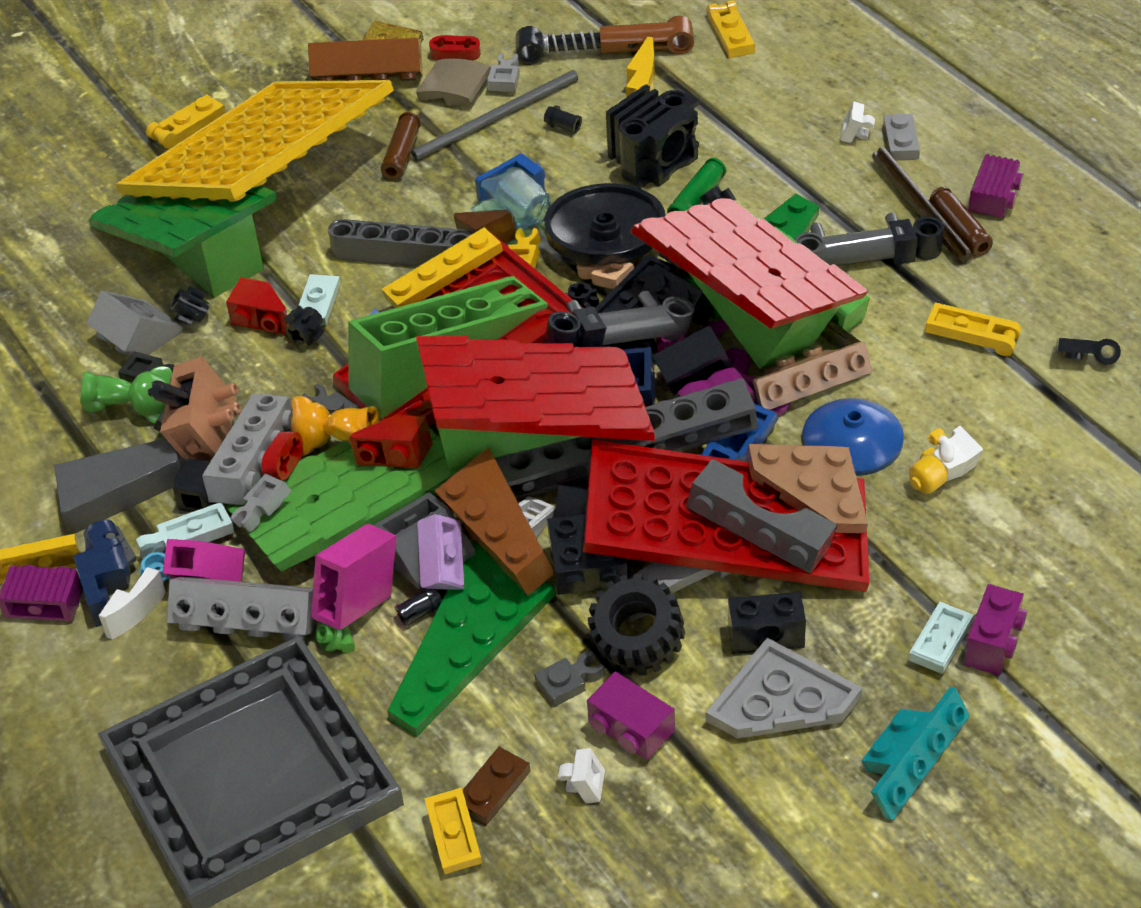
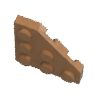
M748 444L746 456L752 480L761 486L767 483L781 493L779 498L798 511L807 508L838 524L835 533H865L868 521L849 447Z

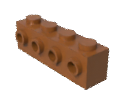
M419 38L308 43L309 77L313 80L334 81V79H345V81L361 80V78L389 80V77L399 76L400 80L410 81L416 80V75H423L422 46Z

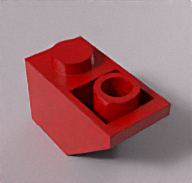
M240 277L226 301L231 325L286 334V328L289 326L284 321L287 316L286 307L271 284L265 281Z
M394 415L356 431L349 437L357 465L419 468L433 445L427 419L424 416Z

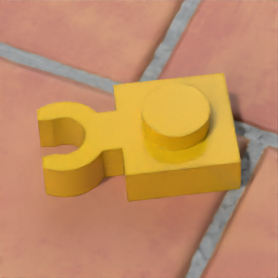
M519 228L515 234L517 245H508V247L532 267L536 268L540 255L538 249L541 241L540 234L537 228H533L532 234L526 237L523 229Z

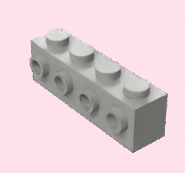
M252 394L202 475L209 502L246 504L243 498L263 477L261 462L265 451L279 432H290L292 408L289 397L274 396L272 394Z
M181 576L170 579L167 623H178L180 630L188 631L200 630L201 626H211L214 633L233 634L235 629L248 630V636L268 637L269 632L282 633L283 639L291 640L299 635L304 639V635L316 631V620L311 618L313 588Z

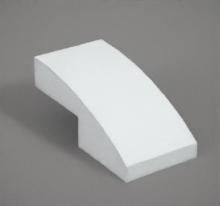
M147 567L129 593L118 589L115 591L99 614L106 638L114 639L134 627L161 601L166 591L159 570Z

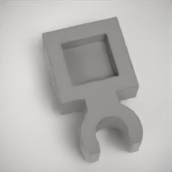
M500 53L497 57L498 65L491 66L487 80L488 90L516 92L520 77L518 54H514L511 60H504L503 53Z
M264 474L243 498L246 502L245 506L238 508L232 514L231 520L237 527L240 528L243 525L248 532H252L258 526L260 517L263 514L270 516L282 505L283 500L292 490L285 482Z

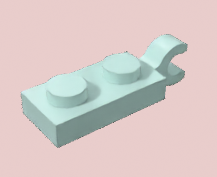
M217 503L156 525L157 533L142 535L136 541L141 550L140 555L144 559L148 554L165 551L167 539L210 542L235 532L233 523L223 504Z

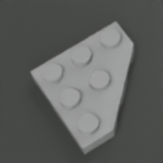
M767 638L706 711V722L737 739L843 722L862 697V687Z

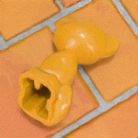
M296 396L291 401V432H298L302 437V456L310 454L315 448L324 446L329 441L330 436L337 440L348 441L351 444L349 437L352 433L379 422L377 407L374 406L361 409L344 408L330 414L325 406L312 402L306 397Z

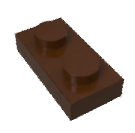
M498 746L463 788L470 818L487 826L531 772L530 763Z

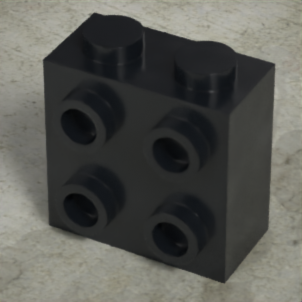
M586 514L547 519L549 544L558 595L579 594L586 591L607 589L605 584L611 580L614 584L621 582L619 577L627 575L626 558L583 552Z

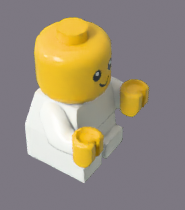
M961 426L952 431L950 439L946 437L941 428L935 429L929 434L928 441L932 445L939 444L940 446L937 450L932 447L922 452L920 459L909 468L910 484L915 490H919L924 494H930L941 487L946 481L962 477L973 469L979 461L983 448Z

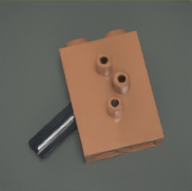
M202 356L174 365L170 384L156 380L152 382V388L148 389L150 397L166 404L160 433L179 455L186 460L188 458L211 462L229 433L234 416L241 413V406L236 402L237 398L235 397L239 391L238 386L235 383L225 385Z

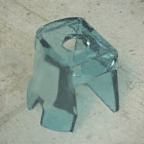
M512 167L507 169L504 174L481 182V187L492 198L481 201L473 206L471 211L507 209L514 215L517 230L522 228L525 231L530 226H536L544 221L546 211L551 205V198L549 193L523 170ZM516 239L507 243L506 245H512L516 241Z

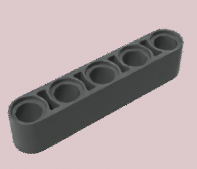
M349 219L336 220L328 227L332 254L337 259L417 267L472 235L469 231L463 229Z

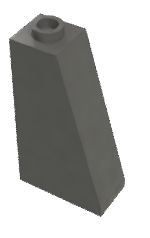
M165 438L55 464L54 469L60 509L69 535L78 533L94 522L110 518L173 488L175 476L178 471L182 470L186 459L182 458Z

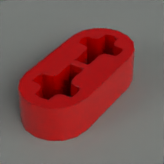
M440 35L433 37L429 41L430 57L436 61L441 59H466L474 61L481 56L480 40L474 36Z
M279 432L262 457L263 475L267 474L279 480H286L290 476L303 454V441L298 432Z

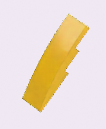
M647 37L626 68V97L645 84L650 86V91L653 90L655 66L652 37Z

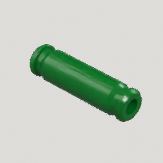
M709 158L667 208V213L685 211L694 205H701L702 201L699 197L717 186L721 178L726 175L725 164L718 158Z

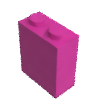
M367 523L315 555L311 618L335 629L342 630L391 597L397 535Z

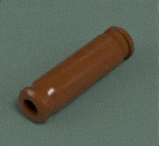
M404 112L398 119L381 165V172L388 179H399L404 173L421 126V120L415 113Z
M945 186L939 187L931 193L929 201L973 252V255L981 256L986 254L992 248V237L987 234L986 230L955 194Z

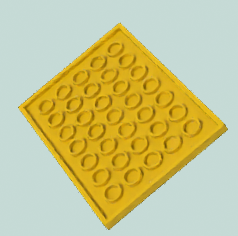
M390 80L275 81L116 183V187L120 195H133V197L151 196L152 198H159L163 196L170 197L171 199L186 197L190 200L208 198L210 201L218 199H228L230 202L238 201L244 198L246 192L252 187H258L266 183V178L271 174L285 170L288 167L287 164L293 159L305 156L308 153L307 150L312 146L326 142L327 136L331 133L345 129L347 127L346 123L352 119L364 116L366 114L365 110L371 106L384 102V97L394 91Z

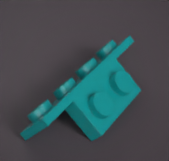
M949 687L931 712L900 709L861 760L867 772L884 774L872 789L871 794L885 819L893 820L969 718V712L956 687Z

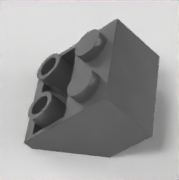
M430 492L373 525L397 535L394 569L418 589L421 588L418 521L434 514L455 519L449 507ZM461 528L463 562L476 555Z

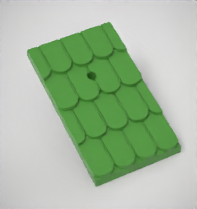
M429 428L433 445L419 468L357 465L351 444L348 441H342L317 456H308L300 460L286 480H281L292 490L283 500L282 505L270 516L263 514L260 517L258 526L252 532L247 531V533L282 572L322 552L367 523L371 525L376 524L429 492L437 496L435 490L464 466L448 469L441 438L431 428ZM223 503L232 514L238 508L245 506Z

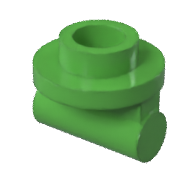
M322 622L319 623L316 630V639L322 650L332 652L337 649L342 650L343 653H349L355 649L348 626L338 630Z

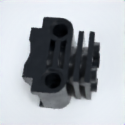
M645 84L606 111L608 158L611 160L616 158V163L621 165V176L624 180L641 189L650 182L660 187L670 179L674 172L689 166L698 159L699 142L696 141L695 136L698 125V112L695 111V107L699 105L698 99L679 90H670L659 95L658 90L653 89L650 91V86Z

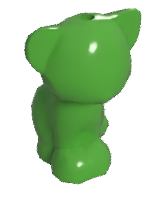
M164 366L156 367L151 371L140 373L133 380L132 384L124 379L83 372L80 404L85 411L92 413L104 410L106 407H112L115 404L121 405L130 401L137 414L145 416L151 423L155 424L166 404L150 397L148 389L152 388V382L156 380L170 384L172 370Z

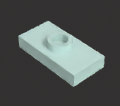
M309 275L298 306H301L303 309L305 307L316 309L323 318L320 326H327L341 285L340 277Z
M939 601L909 652V661L943 674L973 622V614Z

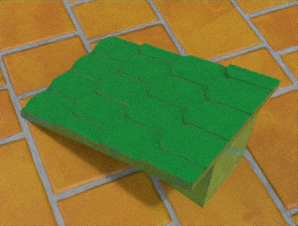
M261 185L252 187L246 192L244 198L234 202H230L228 199L210 201L208 198L190 200L186 197L171 199L170 197L163 196L152 198L151 196L133 197V195H125L117 201V204L105 206L93 213L89 223L92 228L161 252L215 298L236 286L240 277L250 278L264 270L252 214L276 201L277 198L275 191Z

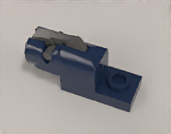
M100 520L89 525L83 533L85 552L73 555L87 604L96 627L102 626L99 614L110 600L109 596L113 595L117 589L123 591L129 587L130 566L137 560L124 534L112 520Z

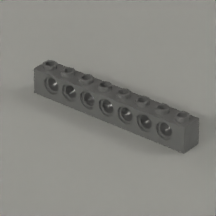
M744 378L645 407L650 417L656 441L577 437L497 457L495 460L515 498L519 501L527 496L532 497L558 489L559 485H572L588 480L590 450L593 439L682 452L708 444L710 441L715 442L758 429L756 408Z

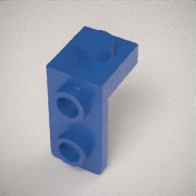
M520 153L475 179L477 200L484 203L516 184L521 185L532 195L538 197L545 193V172L539 164L534 163L524 154Z

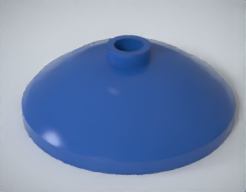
M844 398L828 402L814 410L807 418L803 427L804 446L849 447L856 476L873 474L887 468L898 458L903 448L904 432L897 417L887 408L865 399Z

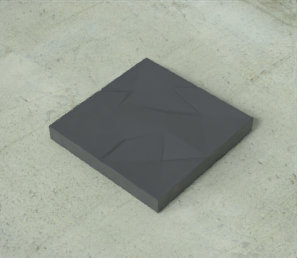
M300 635L98 733L104 751L190 908H209L404 805L401 788Z

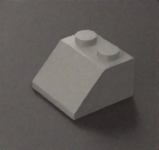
M102 290L86 323L97 331L96 336L98 338L114 343L116 345L115 350L126 356H131L134 351L149 355L181 333L183 329L181 324L144 299Z

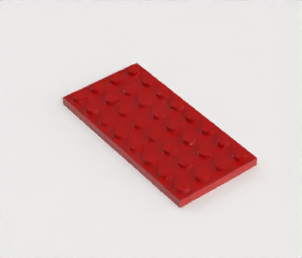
M592 440L583 552L867 592L870 584L867 529L865 533H834L829 549L810 574L686 507L692 483L708 463L714 459L743 474L744 491L757 506L779 514L798 512L797 509L779 498L781 494L779 491L767 483L761 486L752 480L748 462ZM857 478L866 513L865 481L863 478Z

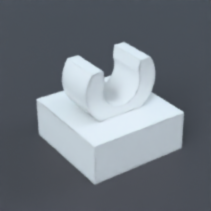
M853 101L842 122L841 141L851 144L855 135L860 139H868L869 129L863 128V126L874 128L875 118L870 115H863V104Z
M591 748L576 750L574 764L565 763L560 765L558 779L559 781L567 780V792H578L586 804L600 802L605 769Z

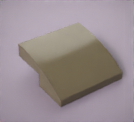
M466 59L437 60L417 89L416 94L420 101L444 98L448 107L471 103L489 76L491 67Z

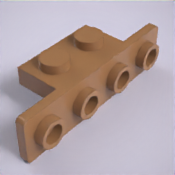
M857 342L838 350H824L820 345L803 349V354L800 356L787 355L775 359L774 365L764 368L765 376L754 379L753 384L758 405L770 410L872 372V367L865 342Z

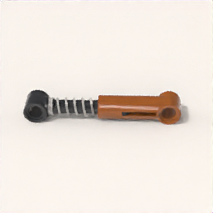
M679 15L670 18L667 22L601 26L598 33H593L590 30L588 33L580 31L579 34H574L571 31L569 35H564L561 32L560 35L551 33L549 36L547 33L542 34L534 26H525L517 31L515 37L518 59L520 62L528 65L536 64L544 55H549L555 51L557 54L560 51L569 53L570 50H575L578 53L579 50L584 49L586 52L589 49H595L597 52L601 48V54L638 52L647 37L653 38L654 50L669 49L675 54H684L689 52L694 46L692 23L687 17Z

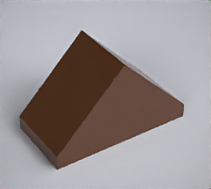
M513 209L454 214L457 229L467 230L473 234L485 227L504 244L516 239L517 226Z

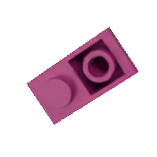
M167 539L163 574L173 579L182 576L242 582L246 550L203 541Z

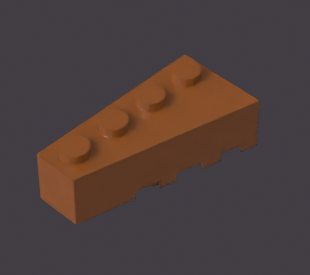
M489 447L435 490L441 502L448 506L455 519L461 522V527L527 596L555 574Z

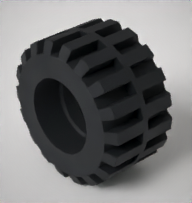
M634 574V579H628L627 575L620 576L621 582L614 584L611 580L605 584L607 588L605 592L599 590L595 595L597 603H591L589 608L592 616L588 617L590 633L604 661L608 660L610 667L618 670L621 666L623 673L628 675L632 674L633 669L637 670L639 675H647L646 669L653 668L654 672L662 669L660 665L662 662L665 661L669 665L674 660L672 652H680L682 648L680 639L685 638L684 620L674 593L671 594L669 587L664 582L659 585L655 577L649 576L647 580H644L642 574ZM647 613L656 617L652 627L641 635L624 636L618 633L622 622L631 615Z

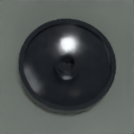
M617 183L587 185L563 194L549 206L544 218L545 236L549 245L556 252L574 261L589 264L625 262L638 258L653 249L630 233L633 225L641 223L647 218L666 216L665 209L654 195L635 186Z

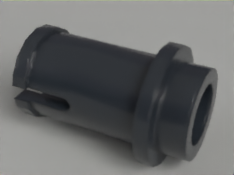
M555 105L553 107L549 106L546 109L544 122L551 128L557 126L572 133H577L582 124V117L563 111L560 106Z
M421 587L420 593L396 605L394 608L398 612L397 615L401 622L407 626L431 610L436 612L442 599L436 589Z

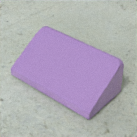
M437 514L419 520L417 526L421 587L426 589H464L461 522Z

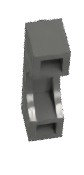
M714 459L708 463L692 483L686 505L688 509L810 574L829 549L838 525L807 508L795 513L779 514L757 506L744 491L743 474Z

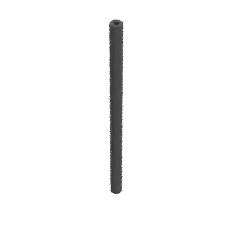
M571 70L413 149L411 154L417 161L577 81L578 75L576 71Z

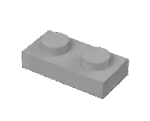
M898 113L895 115H884L883 126L890 155L895 160L919 159L920 147L913 114Z

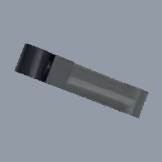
M888 213L885 216L888 228L825 236L822 224L816 222L810 226L811 232L798 235L795 241L807 247L829 265L835 264L840 266L892 259L893 264L896 265L915 262V257L922 260H932L940 256L944 224L934 217H922L917 219L912 227L910 219L898 220L895 213Z
M643 291L638 296L644 307L597 313L594 307L581 308L576 300H572L566 306L569 313L555 312L549 316L543 343H573V347H602L603 345L660 337L668 341L679 342L687 337L694 307L688 300L681 297L666 298L663 301V305H658L649 291Z

